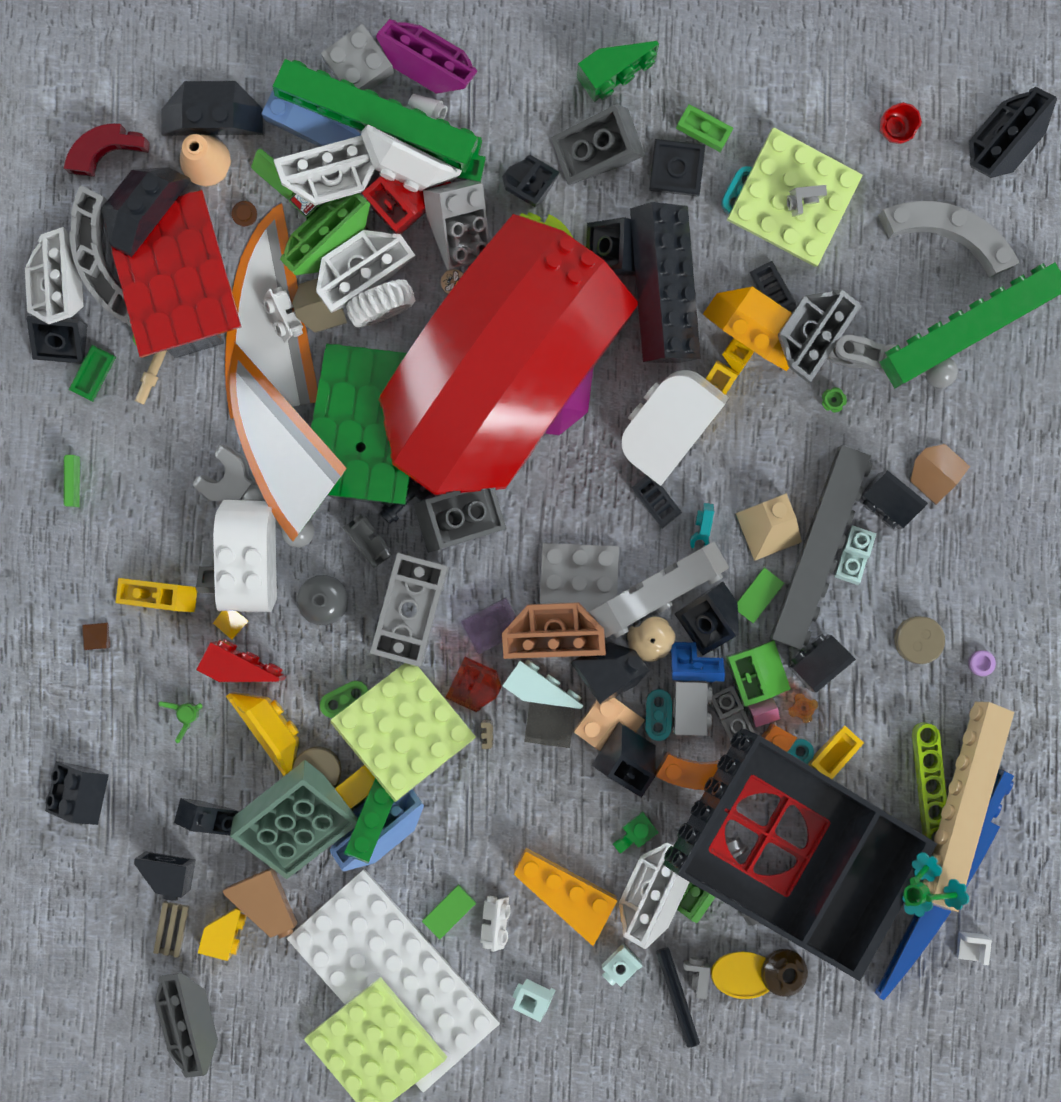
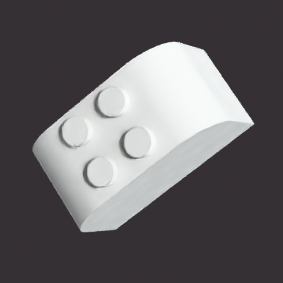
M676 371L670 374L660 385L655 383L644 396V399L647 400L645 405L640 403L628 417L631 423L625 429L622 436V449L626 458L660 486L729 399L723 392L693 371Z
M223 500L215 515L213 533L216 608L218 611L271 612L277 600L276 525L272 507H268L266 501Z

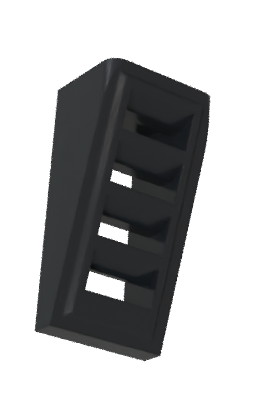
M773 261L749 272L760 292L769 297L781 291L782 294L772 300L778 304L786 300V302L780 305L790 312L795 310L796 302ZM772 272L773 276L760 281V277ZM777 282V285L765 290L764 287Z
M649 476L644 477L631 488L632 492L662 529L682 513L662 485L660 486ZM652 483L654 487L643 495L641 490ZM658 491L660 495L649 503L647 498ZM662 499H665L667 503L655 511L653 507ZM671 507L673 511L661 519L659 515Z

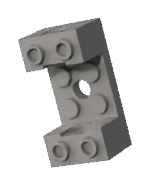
M397 553L370 654L418 667L423 666L441 591L443 592L449 571L448 566ZM407 602L413 603L417 609L416 614L410 618L402 613V606Z

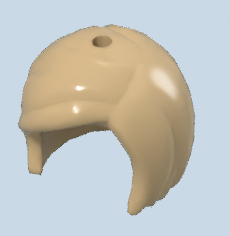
M650 617L643 621L639 627L631 626L627 632L628 647L635 650L643 661L655 662L669 654L675 642V632L667 620L661 617Z

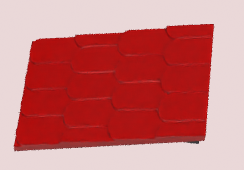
M203 190L179 196L132 257L111 247L139 357L142 358L165 350L174 358L224 344L221 336L222 333L242 327Z

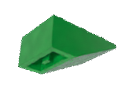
M658 41L599 48L578 63L577 79L594 102L598 99L603 101L614 93L613 89L619 84H622V86L628 84L635 78L634 74L641 69L646 71L655 64L659 43Z

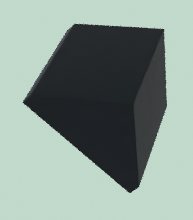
M27 316L26 320L33 360L82 364L85 358L87 324L74 319H63L47 324L35 316Z

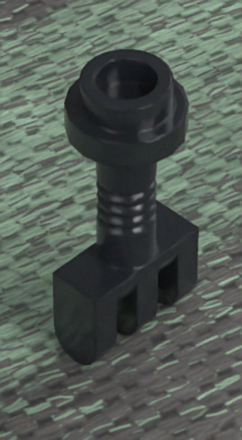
M409 477L405 505L415 496L422 501L431 492L427 489L422 492L420 490L422 485L419 483L415 485L413 483L414 479ZM393 503L388 507L385 504L379 514L389 524L393 521L397 522L399 517L396 514L405 505Z

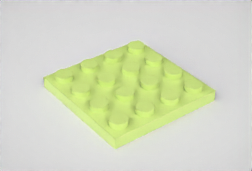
M773 127L727 217V221L817 267L863 175ZM826 185L827 195L819 199V203L804 205V200H802L803 214L792 217V211H789L787 207V196L790 195L791 190L798 187Z
M407 663L401 665L330 720V723L394 802L398 801L476 738L418 666Z
M381 977L304 1038L305 1042L355 1102H392L447 1058L446 1054Z

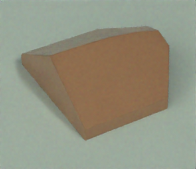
M946 444L928 447L915 459L910 482L937 505L959 483L970 466Z

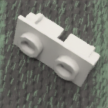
M278 287L273 291L268 289L263 296V306L274 320V329L277 335L282 337L284 343L292 335L294 337L302 335L303 325L297 319L295 312L286 313V310L293 308L286 290H283L282 287Z
M487 896V900L484 901L483 919L491 920V924H482L480 943H483L482 948L491 949L492 952L504 949L508 940V932L506 930L507 919L511 911L509 897L497 899L496 896Z

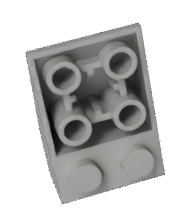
M462 180L423 190L426 216L447 270L472 264L489 243L483 183Z

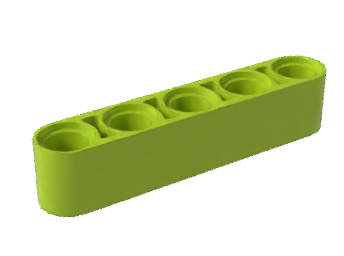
M921 722L916 724L912 730V743L922 834L931 839L932 834L939 829L942 818L941 812L946 804L947 796L939 730L932 724ZM924 728H929L931 731V737L927 741H922L920 738V733ZM931 753L934 757V762L931 766L925 767L923 758ZM934 779L937 783L936 789L933 792H927L926 783ZM938 805L939 814L934 818H930L928 814L930 807Z

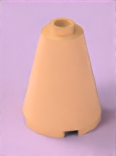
M192 134L186 137L182 143L180 153V167L183 174L189 177L191 182L205 187L216 185L226 177L231 165L230 153L225 144L218 138L209 135Z

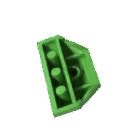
M359 193L325 202L290 235L280 260L294 275L319 273L322 257L365 230L370 203Z

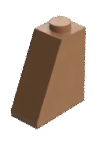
M269 868L227 886L223 890L224 896L270 938L278 935L280 939L293 933L292 928H295L297 925V920L274 869Z

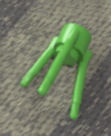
M163 701L158 703L161 707L177 711V719L183 723V727L177 735L175 742L180 743L186 731L190 728V723L196 721L199 717V710L202 709V704L185 703L180 705Z

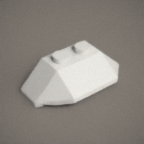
M369 124L362 130L361 136L374 169L379 171L380 175L385 179L391 181L396 179L404 183L403 186L410 191H423L454 180L461 174L462 170L422 152Z
M362 136L274 159L281 184L314 205L363 192L375 170Z
M64 227L40 235L38 239L39 244L33 250L25 267L27 312L47 324L70 318L84 307L82 280L74 264L70 238Z
M363 230L322 257L316 293L332 313L346 307L349 300L353 299V297L375 286H379L391 278L412 260L415 254L401 234Z
M665 843L640 856L619 901L623 937L644 949L648 948L669 928L689 884V881L678 876L663 865L666 851L670 846H674L670 843Z

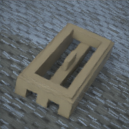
M483 719L481 728H486V730L482 731L481 738L487 740H483L482 749H491L494 744L493 720Z
M163 902L154 954L161 953L165 956L180 957L189 912L188 905ZM172 908L165 948H163L161 945L168 909ZM182 910L175 950L170 948L177 912Z

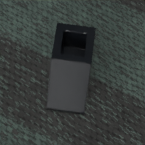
M180 798L174 823L193 832L230 836L233 816L239 811L205 801Z

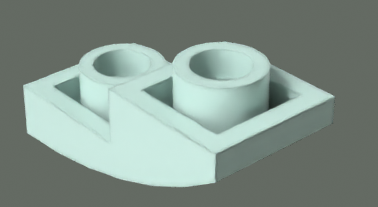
M853 525L851 526L834 574L835 578L856 585L860 584L867 559L872 551L876 533Z

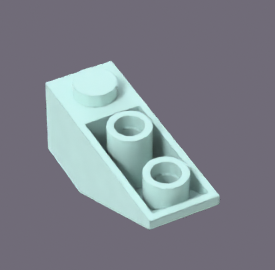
M528 659L525 663L520 660L502 685L523 701L579 709L583 707V704L579 702L582 697L570 689L566 693L558 687L561 682L549 674L546 678L538 673L540 668Z

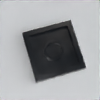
M655 139L649 191L699 197L706 145Z

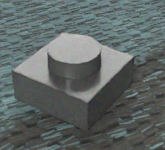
M199 566L196 583L197 593H215L214 566Z

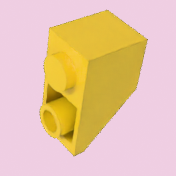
M236 907L210 922L203 930L198 954L228 961L232 954L236 955L240 940L236 939L238 930H243L247 916Z

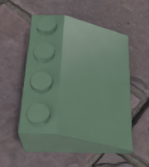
M304 760L233 816L230 837L285 879H288L356 826L358 818L327 778Z

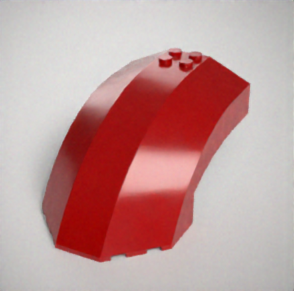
M512 214L444 299L379 397L380 406L383 408L385 418L384 426L387 440L390 443L392 452V464L434 495L446 494V492L451 491L464 493L481 491L487 488H495V490L506 489L532 455L541 438L569 399L626 325L638 306V301L605 260L563 230Z

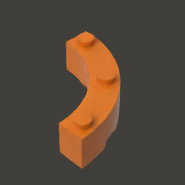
M770 723L761 736L786 752L789 751L797 739L794 735ZM666 752L656 769V777L680 787L704 790L708 779L715 775L719 760L697 762Z

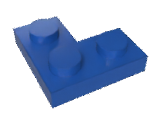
M674 642L670 651L672 680L683 682H724L725 668L723 658L697 657L696 642Z

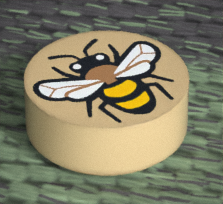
M451 269L443 274L441 286L446 294L450 293L463 273L459 270Z

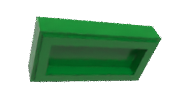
M91 345L68 390L93 402L116 357Z

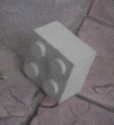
M363 24L321 52L323 61L337 80H347L361 90H372L394 74L392 64Z
M672 681L671 731L675 735L707 736V729H711L712 716L707 712V703H712V688L708 686L707 682Z

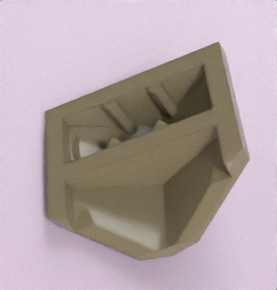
M318 278L299 284L292 302L297 319L314 333L348 323L343 308L331 313L316 293Z

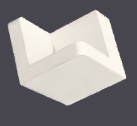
M959 931L956 957L958 959L979 961L983 965H989L992 940L985 934Z

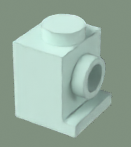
M622 943L602 964V969L605 971L602 976L612 986L617 983L621 987L643 965L641 960ZM624 965L625 971L618 973L616 967Z
M526 979L524 984L519 983L512 997L516 1001L512 1009L541 1022L556 990L553 988L549 990Z

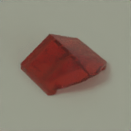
M465 656L445 698L474 712H478L482 707L497 698L502 684L496 670Z

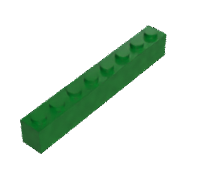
M284 59L272 86L275 97L360 131L369 124L422 152L462 170L461 172L466 173L477 148L478 136H475L469 129H458L451 126L444 119L437 118L435 120L430 118L419 109L414 108L411 110L403 107L397 100L383 99L372 90H361L347 80H336L331 78L327 72L322 70L314 71L297 60L289 61Z
M1056 262L1047 267L1042 263L1030 270L1032 273L1030 277L1025 278L1023 274L1010 282L1012 287L1007 290L1002 286L989 293L991 299L984 301L983 298L978 299L969 305L971 310L966 313L962 309L948 317L950 322L943 325L939 321L927 328L929 334L923 337L920 333L906 340L908 345L901 349L897 345L886 351L887 357L879 363L894 389L1061 295V271Z

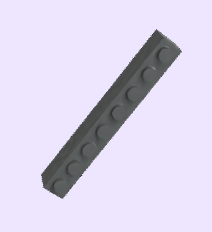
M844 445L837 448L770 634V639L797 649H802L803 645H808L812 634L811 631H808L812 621L815 622L820 612V607L817 606L820 597H825L829 587V583H826L828 574H833L838 559H835L837 549H842L846 540V535L843 534L846 524L851 525L855 515V511L852 510L855 500L859 501L863 493L864 487L860 485L863 477H868L872 468V463L869 462L871 455Z

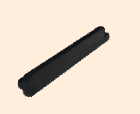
M668 947L661 948L656 951L686 1046L692 1048L699 1045L700 1041L670 949Z

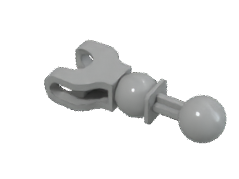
M845 335L840 337L835 345L838 357L834 355L832 350L827 359L834 364L873 371L878 369L882 374L886 375L879 362L887 357L886 351L897 345L889 344L885 346V344L874 342L868 338ZM948 358L920 375H924L930 385L937 388H945L956 380L958 368L952 358Z
M219 444L215 450L216 458L225 467L223 479L218 482L202 475L196 477L193 481V486L211 501H221L224 499L265 501L256 481L250 476L247 459L228 445ZM275 518V524L282 528ZM309 520L294 541L288 537L283 528L281 530L282 537L292 547H304L314 537L313 523Z

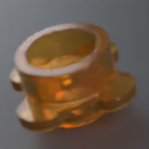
M798 693L795 695V702L788 709V713L791 717L797 716L804 723H809L812 721L815 709L818 708V702L815 699L809 700L805 698L804 694ZM802 706L806 707L804 711L801 710Z

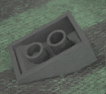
M614 105L551 137L568 185L625 166L645 156L629 109L619 105Z
M495 488L464 493L453 491L413 504L428 553L507 529Z

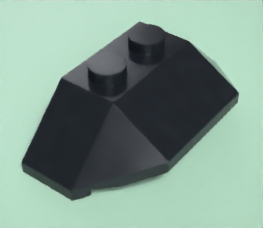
M184 81L161 109V135H263V116L261 114L263 108L236 81Z
M1038 87L1029 89V92L1018 94L1001 102L969 140L971 168L990 178L1013 173L1046 134L1057 101L1056 96Z
M170 167L131 170L102 207L111 247L132 257L190 183V178Z

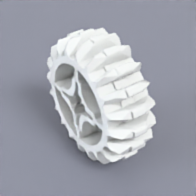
M398 279L360 293L349 300L346 308L348 317L355 327H365L401 314V312L412 307L416 300L412 287L409 286L407 280Z

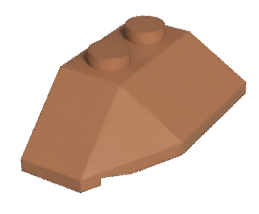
M579 602L528 604L502 632L504 659L606 655L604 628Z

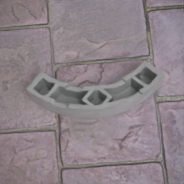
M80 185L71 210V232H69L74 264L85 287L101 306L114 317L131 326L122 288L110 272L103 252L102 228L104 217L102 207L107 199Z
M916 201L894 205L884 209L878 215L888 239L906 233L931 232L954 242H959L971 251V254L985 270L988 278L1019 264L1014 251L1005 238L987 221L964 208L942 202Z
M713 541L676 562L678 567L673 563L589 611L591 616L604 628L605 638L614 635L615 638L622 636L629 631L627 626L652 611L658 609L660 613L673 606L671 601L706 581L711 585L722 579L721 573L729 569L716 543Z

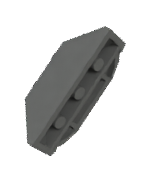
M842 289L833 292L805 295L778 333L789 368L806 382L811 383L835 347L837 340L843 335L862 305Z
M182 973L162 975L159 977L155 1003L167 1050L175 1063L182 1069V1074L185 1078L204 1076L208 1073L218 1042L206 991Z

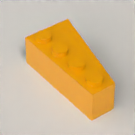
M525 848L514 869V875L594 946L618 901L616 895L528 848Z

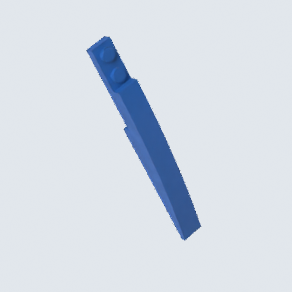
M998 769L966 888L1000 826L991 821L999 815L1002 809V804L1000 803L1004 795H1008L1014 785L1012 781L1014 775ZM933 905L930 911H925L924 916L918 917L915 914L913 915L875 991V994L880 999L885 1000L913 966L951 913L950 910Z

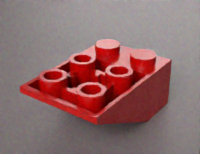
M380 176L362 192V196L370 203V207L394 234H402L426 213L423 191H410L403 186L404 183L396 179L391 181ZM449 181L438 186L450 184L451 182Z
M226 639L210 642L196 669L218 682H279L287 677L282 674V668L272 663L263 664L259 662V656L249 651L240 652L236 650L237 645Z

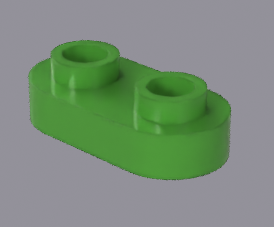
M355 680L327 693L320 701L321 712L326 717L334 718L358 699L353 697V689H359L362 696L369 691L367 685L362 681ZM331 700L338 702L337 709L330 708L329 702Z

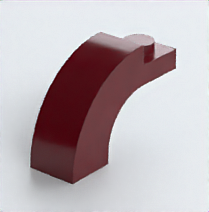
M121 124L100 125L88 130L75 141L66 156L63 169L69 174L95 177L96 167L107 153L115 150L149 153L150 142L139 132L128 131L126 135V129Z

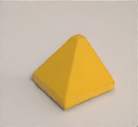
M733 338L722 355L730 367L740 374L754 354V351Z
M222 611L213 624L233 640L249 620L239 611Z

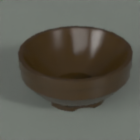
M790 949L773 951L765 958L761 968V978L765 987L773 994L782 997L798 993L804 987L808 977V969L804 959ZM788 968H793L796 974L795 979L790 983H785L782 977L783 972Z

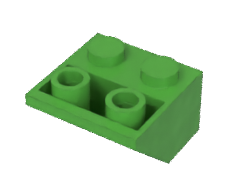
M774 640L725 656L742 706L746 707L770 699L791 689Z

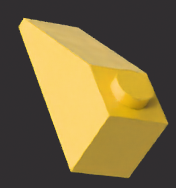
M118 578L115 603L171 611L195 612L197 589L194 586Z

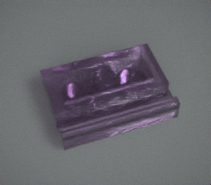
M505 597L461 620V623L479 655L502 642V632L513 622L516 615Z

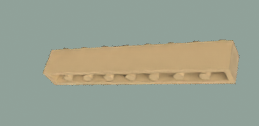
M974 702V706L969 714L970 720L967 730L963 735L960 755L955 763V773L953 780L949 784V794L941 812L942 818L939 829L934 837V842L937 843V846L931 856L937 858V864L941 866L942 874L935 877V880L932 882L926 878L922 882L927 885L930 894L944 893L943 889L948 886V882L951 879H957L960 884H967L1014 716L1013 711L991 702ZM945 899L932 901L936 907L959 912L954 907H948L945 904Z

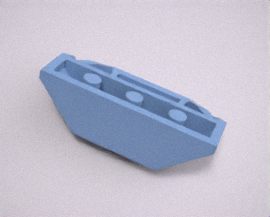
M413 789L398 801L393 802L369 864L344 854L354 828L341 837L330 848V853L341 870L348 871L376 863L415 831L424 804ZM365 801L353 810L357 818L361 814Z

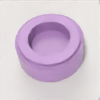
M979 650L971 654L968 666L975 675L987 676L994 671L996 661L990 652Z

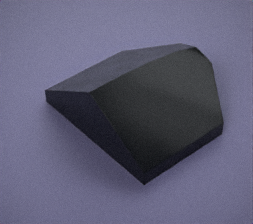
M528 155L524 160L510 166L502 176L506 191L536 207L544 201L560 172L534 156Z

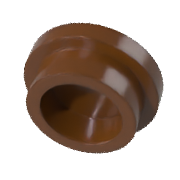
M240 201L234 205L232 218L237 225L248 227L257 219V209L251 202Z

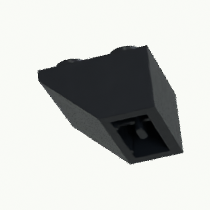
M619 722L591 766L642 798L656 776V745Z
M56 761L54 770L51 773V786L46 797L45 811L70 823L98 825L109 774L93 768Z

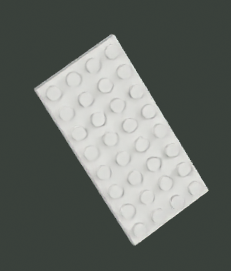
M365 869L358 873L286 938L345 1005L380 977L385 981L447 1056L443 1063L415 1083L423 1093L500 1024L497 1017Z

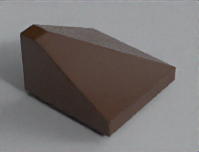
M109 623L82 625L84 650L110 648Z

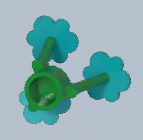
M921 852L917 855V860L912 862L913 868L916 869L915 877L910 879L911 885L907 886L904 890V910L909 915L915 914L918 917H922L925 911L928 912L933 908L932 901L945 899V904L948 907L961 910L963 905L969 902L966 885L960 884L957 879H951L948 882V886L944 887V893L930 894L929 888L924 883H921L920 879L926 878L932 882L935 880V877L942 874V868L937 864L938 860L936 857H929L928 854Z

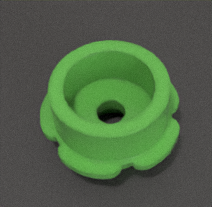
M833 387L831 390L827 389L822 394V406L827 411L831 410L833 413L841 411L843 406L846 405V395L840 388Z

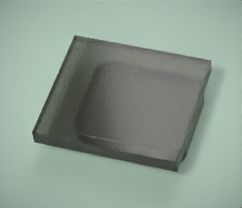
M529 702L524 742L570 748L575 708Z

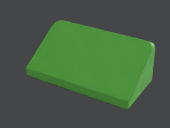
M258 149L252 162V170L286 199H289L295 193L281 184L274 159L264 150Z
M689 882L677 910L689 920L698 923L715 897Z

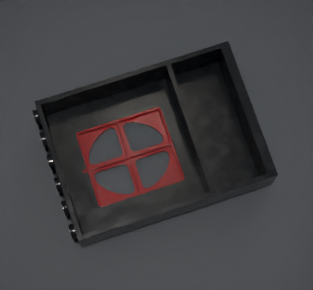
M741 728L740 731L733 735L730 741L731 747L727 754H724L719 759L715 775L706 782L704 786L705 792L701 799L697 800L692 806L689 820L680 827L677 834L678 839L674 846H670L666 851L663 865L678 876L860 981L904 904V890L907 886L911 885L910 879L915 877L916 869L913 868L912 862L917 860V855L921 852L928 854L930 857L937 843L760 735ZM760 793L774 794L780 798L777 807L764 826L739 813L736 809L738 803L748 796ZM790 805H794L799 810L807 827V843L802 849L782 839L775 833L778 823ZM729 820L738 822L758 835L757 842L746 861L742 864L733 858L726 843L725 826ZM768 843L775 844L796 858L795 865L780 874L761 875L753 871L755 863Z

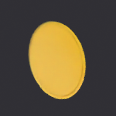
M746 951L732 952L720 957L712 966L711 980L718 990L728 996L738 999H753L769 992L761 978V968L765 957Z

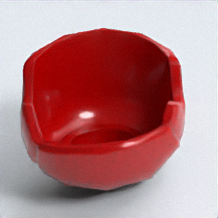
M904 102L888 108L883 113L880 121L882 136L890 143L902 144L913 139L922 124L919 110L912 104Z

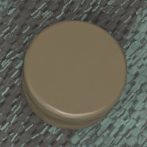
M915 616L904 620L898 626L895 632L894 643L897 652L906 661L916 664H927L936 660L943 652L945 634L935 620L928 617Z
M321 746L308 748L299 754L294 761L292 770L306 760L320 771L333 787L340 780L342 772L340 760L328 748Z

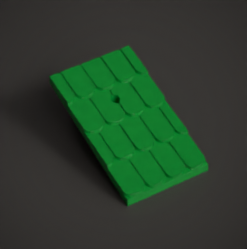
M326 343L311 428L347 468L328 496L334 499L376 504L387 502L405 505L409 476L392 464V452L390 443L387 440L384 426L385 418L383 408L380 406L379 397L407 353ZM361 444H365V450L363 452H358L359 446Z

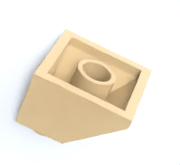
M787 493L735 513L754 561L802 542L797 519Z

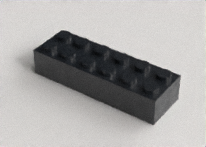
M650 202L630 208L643 362L683 363L701 359L688 206Z

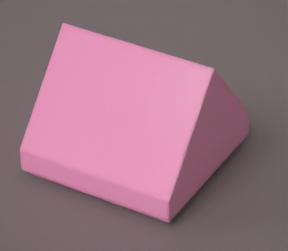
M773 697L748 706L755 727L780 720L778 707Z

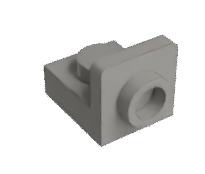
M826 185L798 187L791 190L790 195L787 196V207L789 211H792V217L803 214L802 200H804V205L819 203V199L827 195Z
M690 957L689 961L683 960L684 970L697 972V974H692L691 990H695L696 998L707 999L710 974L709 963H705V959Z

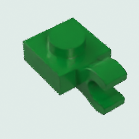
M478 137L477 148L466 173L461 172L457 179L481 182L486 161L485 156L479 155L482 137Z
M641 812L622 827L626 834L615 841L613 845L621 854L632 843H635L640 848L659 832L644 812Z

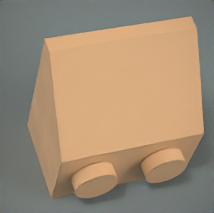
M615 697L602 704H599L596 699L575 727L574 733L601 751L619 722L637 732L645 719Z

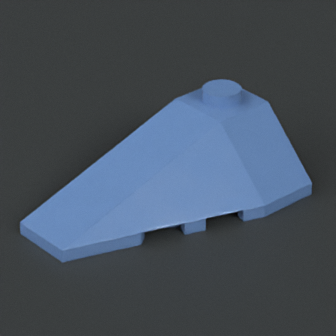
M274 91L271 92L261 113L266 122L319 147L361 136L355 128L275 97Z

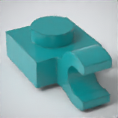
M703 503L702 511H697L695 525L699 526V531L690 538L691 548L695 547L697 540H703L705 542L704 546L710 544L709 536L715 512L714 504Z

